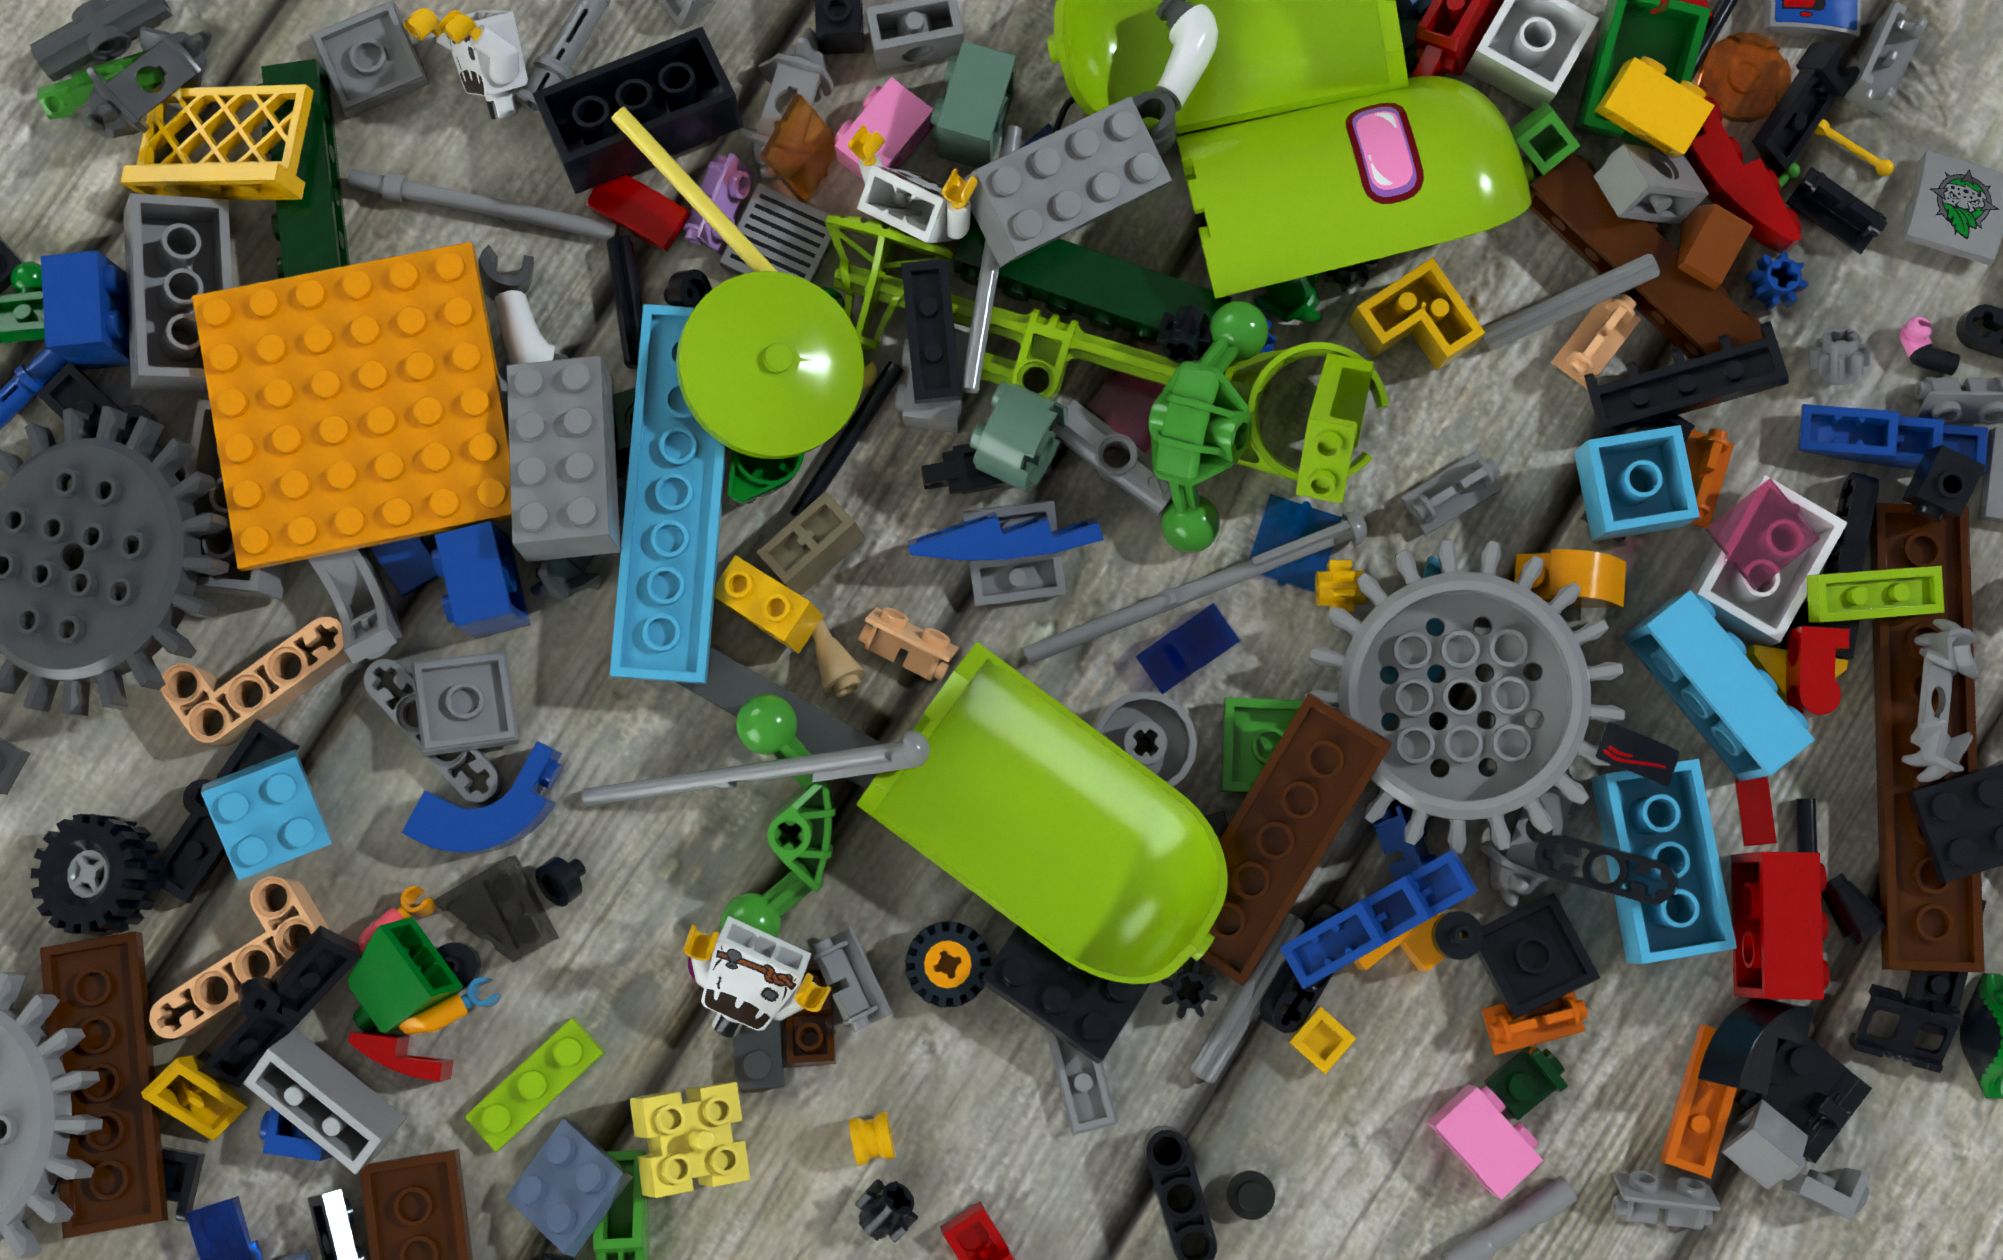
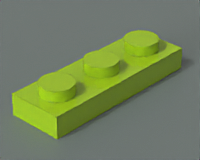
M1942 566L1806 575L1809 622L1820 623L1944 613Z
M573 1017L475 1106L465 1118L495 1152H498L602 1057L606 1051L582 1024Z

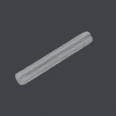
M1652 254L1639 257L1484 327L1483 330L1486 332L1483 336L1485 343L1490 350L1502 347L1658 277L1660 274L1659 266Z
M1290 913L1287 914L1244 986H1239L1192 1064L1191 1071L1207 1083L1212 1084L1217 1080L1259 1010L1264 994L1284 963L1285 957L1279 947L1299 936L1305 928L1306 924L1298 917Z

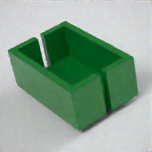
M1608 0L1572 129L1610 139L1622 135L1620 140L1622 142L1656 149L1596 113L1595 109L1623 64L1634 57L1640 60L1642 56H1646L1656 60L1667 69L1664 75L1679 84L1682 80L1691 82L1711 8L1678 0H1668L1661 5V0ZM1657 7L1656 14L1649 13Z

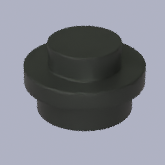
M1247 1170L1238 1173L1230 1181L1227 1188V1201L1230 1208L1239 1217L1247 1220H1257L1267 1215L1272 1209L1275 1202V1190L1271 1181L1264 1174L1258 1171Z

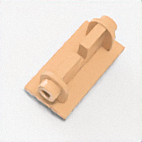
M1622 294L1618 299L1611 297L1594 305L1551 363L1587 389L1584 375L1593 373L1597 378L1641 321V318L1633 310L1636 302L1631 297Z
M876 607L866 617L865 622L873 625V627L866 624L858 640L865 643L864 649L894 663L902 648L909 652L902 665L903 668L929 681H932L933 678L939 681L943 680L949 664L942 660L949 663L959 647L949 643L950 638L946 634L933 628H925L923 630L909 623V618L905 614L889 607H884L883 610Z

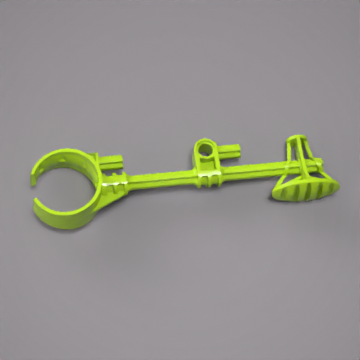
M828 215L826 216L825 224L840 257V264L834 275L833 288L845 291L844 311L850 320L854 294L864 297L856 332L862 351L876 350L879 348L881 338L895 309L898 307L905 309L903 279L887 275L888 270L900 268L901 263L938 259H947L949 262L952 260L953 252L940 243H926L893 226L890 227L889 224L878 219L868 221L865 217L850 215L848 217ZM841 230L877 241L874 257L848 238ZM841 239L873 263L872 269L869 270L852 265L844 250ZM897 247L934 257L892 262ZM951 294L954 323L970 328L975 300ZM879 301L887 303L888 307L879 323L873 340L867 338L877 303ZM993 306L988 333L1016 341L1021 348L1017 361L985 352L981 379L999 385L1004 381L1010 385L1018 384L1026 388L1025 379L1028 373L1035 369H1043L1048 373L1049 385L1045 391L1039 394L1054 400L1061 389L1068 363L1071 360L1078 359L1163 385H1167L1180 364L1171 361L1164 355L1085 333L1080 328L1079 321L1072 320L1070 324L1060 322V315L1053 314L1050 319L1042 317L1041 311L1036 308L1031 313L1023 315ZM1310 342L1289 349L1258 353L1256 356L1244 361H1232L1223 374L1248 405L1252 424L1249 444L1236 464L1297 483L1299 470L1280 461L1270 451L1260 431L1259 404L1267 384L1283 367L1302 358L1326 357L1327 353L1362 360L1365 359L1351 349L1338 344ZM1373 368L1369 389L1373 396L1375 409H1385L1389 406L1388 396L1381 378ZM1362 451L1351 461L1348 477L1360 471L1373 458Z

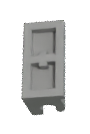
M1895 2L1877 20L1856 67H1859L1860 72L1845 97H1842L1881 116L1886 114L1921 35L1928 24L1925 17L1919 18L1917 23L1904 21L1903 17L1907 6L1899 2Z

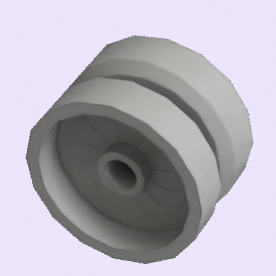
M1140 691L1124 695L1105 709L1094 728L1173 787L1186 777L1195 762L1198 740L1193 721L1179 703L1164 694ZM1144 738L1149 741L1151 745L1149 754L1146 751L1141 756L1134 751L1137 739Z

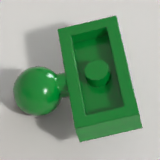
M31 261L22 262V264L14 268L10 276L11 285L17 294L0 295V344L45 339L41 265Z

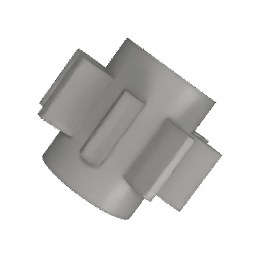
M1845 328L1829 330L1822 335V339H1817V347L1810 348V369H1818V376L1825 383L1831 385L1853 383L1857 380L1858 375L1864 374V367L1870 366L1871 345H1861L1862 337H1859V334L1854 330Z

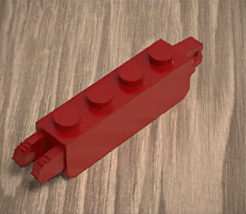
M1433 0L1417 28L1415 39L1418 50L1414 59L1418 64L1412 77H1444L1446 73L1461 76L1505 0Z

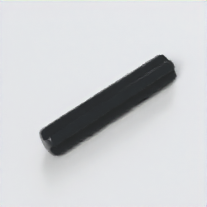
M621 235L609 238L606 243L624 363L628 369H637L643 310L633 243L629 236Z

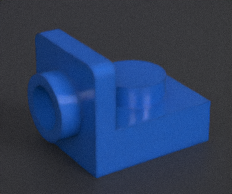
M271 1107L270 1111L265 1112L260 1126V1138L265 1140L263 1153L314 1161H322L333 1157L295 1125H293V1131H290L292 1123L273 1107Z

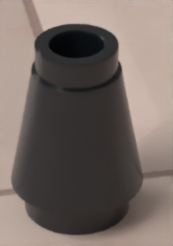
M1843 873L1827 882L1824 892L1821 893L1843 939L1848 937L1852 944L1856 946L1887 927L1881 918V915L1884 913L1850 880H1847Z

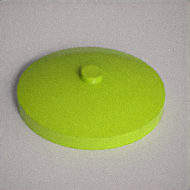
M756 271L738 275L722 282L707 293L693 309L682 329L678 342L676 356L677 378L684 401L691 414L715 440L747 456L762 459H785L796 457L818 448L845 425L854 412L860 398L864 380V358L861 343L853 323L844 309L826 291L810 281L792 274L776 271Z

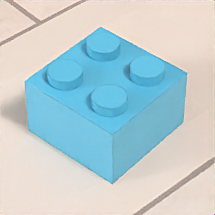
M1681 425L1590 439L1574 451L1592 542L1682 528L1700 517Z
M296 749L213 780L202 786V797L238 881L332 844L330 831Z

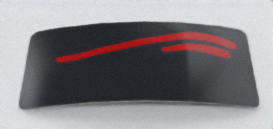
M1611 722L1606 724L1596 752L1597 759L1636 773L1665 787H1668L1680 752L1672 747Z

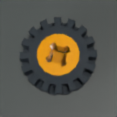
M938 922L924 928L912 940L906 954L905 972L912 986L911 988L922 1000L943 1008L958 1007L973 1000L985 987L980 983V980L991 965L990 955L984 940L972 928L959 922Z

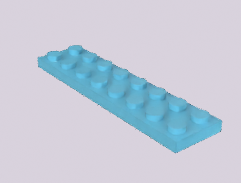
M643 304L610 676L613 678L707 684L727 447L715 440L696 421L686 405L680 390L676 368L677 348L682 329L694 309L692 307Z

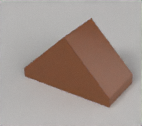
M1718 204L1698 205L1681 222L1677 268L1716 290L1722 284L1753 226Z

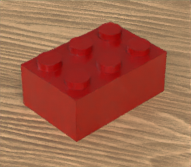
M1752 852L1730 855L1732 926L1737 949H1733L1734 996L1761 999L1824 1000V990L1828 988L1830 972L1827 962L1823 960V941L1826 940L1828 935V919L1826 914L1822 912L1821 892H1824L1826 888L1827 873L1825 866L1820 863V853Z

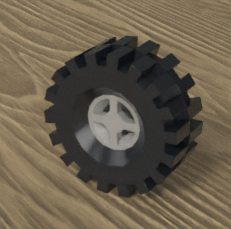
M99 814L73 815V820L63 819L56 825L60 832L48 831L43 838L49 844L46 849L37 848L34 858L41 860L39 869L31 868L30 878L39 879V886L31 889L33 899H43L44 903L37 907L42 916H52L48 922L55 928H64L63 932L71 934L112 935V933L128 931V924L138 925L145 919L140 910H152L156 903L155 900L149 897L151 891H160L162 881L154 880L155 872L163 871L162 861L153 860V854L160 851L156 842L145 841L151 833L145 827H136L138 822L131 819Z

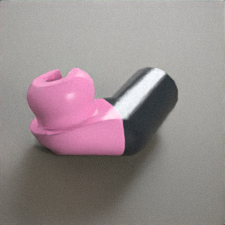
M1923 317L1911 318L1907 324L1901 327L1899 340L1911 363L1918 367L1952 376L1958 368L1960 355L1934 347L1929 338L1932 333L1931 323Z

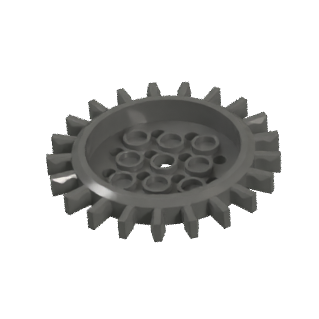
M102 406L96 438H90L89 415L69 408L63 410L65 442L56 444L51 429L30 423L25 426V430L34 452L33 457L23 462L17 455L0 450V470L8 478L0 487V654L2 653L7 658L0 668V692L15 694L27 674H33L23 707L49 712L59 681H63L62 714L88 717L91 683L98 684L102 707L117 710L125 709L128 707L122 675L132 671L141 687L161 689L166 684L152 656L163 647L171 654L192 658L197 650L176 629L186 613L201 618H215L219 609L208 600L194 597L193 594L199 574L215 576L228 573L229 563L213 556L201 555L200 540L201 536L214 534L228 528V518L211 512L196 515L192 502L218 484L213 476L199 471L189 475L181 482L175 476L176 472L195 451L189 443L172 438L156 458L151 456L165 426L157 421L140 415L127 444L124 445L122 442L128 413L112 407ZM72 478V485L67 490V483ZM111 486V494L106 498V491ZM60 523V531L55 536V528ZM99 531V540L94 544V536ZM137 540H139V547L137 551L134 553V543ZM81 546L84 552V559L82 564L76 570H73L70 564L71 555L75 549ZM48 570V576L43 582V574ZM87 578V585L82 591V582ZM126 586V596L121 599V591ZM35 615L36 621L31 628V619ZM74 624L75 631L73 635L70 637L69 631L71 626Z

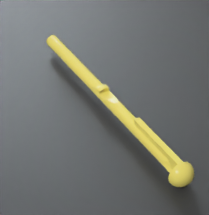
M625 106L620 108L611 117V120L753 272H778ZM873 360L867 365L864 364L862 390L870 387L876 380L877 368Z

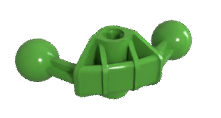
M1245 301L1229 302L1221 306L1214 313L1209 323L1212 335L1210 347L1197 363L1184 361L1178 366L1162 393L1155 400L1149 415L1153 471L1157 478L1169 482L1172 501L1166 506L1162 514V533L1166 541L1173 548L1185 553H1196L1205 550L1215 541L1220 530V517L1216 507L1208 499L1198 495L1196 484L1233 467L1246 450L1251 437L1252 424L1249 407L1223 374L1232 361H1244L1256 356L1263 349L1268 338V323L1264 314L1255 305Z
M760 694L750 698L743 704L737 715L736 730L741 742L749 750L762 755L774 754L778 760L811 755L795 736L797 732V716L793 707L784 698L774 694ZM813 774L794 777L801 788L778 806L767 832L770 847L792 871L763 895L745 893L733 898L725 906L721 914V931L727 917L730 916L777 938L781 929V916L812 890L817 892L823 887L822 875L826 861L831 858L834 845L830 844L833 816H835L837 811V803L833 802L831 780L812 782ZM786 823L792 826L797 823L801 828L800 831L795 828L788 831L784 828V825Z

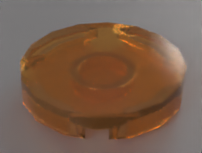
M1738 32L1729 35L1726 39L1720 40L1708 51L1698 70V87L1703 86L1708 98L1713 97L1717 101L1723 118L1732 122L1751 123L1766 118L1773 111L1791 84V68L1788 60L1784 61L1783 56L1778 52L1780 48L1772 40L1757 33Z

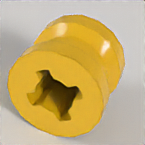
M887 1111L878 1112L873 1119L863 1120L860 1117L849 1118L850 1136L857 1166L868 1164L871 1158L882 1157L885 1160L896 1158Z

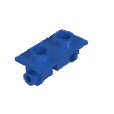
M1403 804L1395 806L1398 816H1395L1392 808L1386 810L1382 818L1377 820L1376 824H1373L1385 855L1399 850L1403 853L1404 859L1388 864L1394 881L1438 858L1434 853L1429 855L1423 837L1427 836L1426 824L1423 836L1415 845L1404 842V828L1410 820L1412 809Z

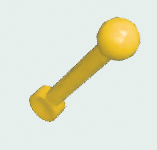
M1825 119L1820 121L1813 132L1820 136H1827L1875 167L1876 173L1879 176L1885 177L1892 174L1894 164L1891 160L1877 158L1830 128V124Z

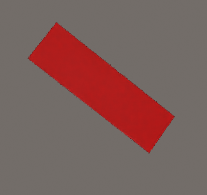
M1768 776L1741 782L1735 777L1744 846L1777 843Z

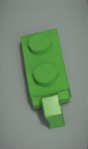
M142 51L91 68L102 75L107 81H110L145 53ZM159 67L155 70L143 68L138 71L136 80L139 87L147 92L159 86L165 74ZM86 69L72 73L71 79L38 88L37 98L49 120L70 117L73 115L76 107L85 104L94 84Z

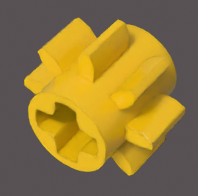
M1352 559L1329 560V563L1326 565L1327 571H1316L1315 574L1317 606H1329V611L1332 606L1345 609L1352 615L1355 612L1354 605H1365L1366 597L1361 594L1356 582L1357 578L1365 572L1364 570H1352Z

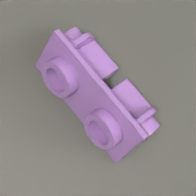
M729 153L728 158L718 155L715 161L709 163L701 189L735 225L742 203L750 192L751 181L755 173L733 153ZM692 207L691 216L683 227L686 231L684 239L695 245H701L703 241L717 254L722 255L726 242Z

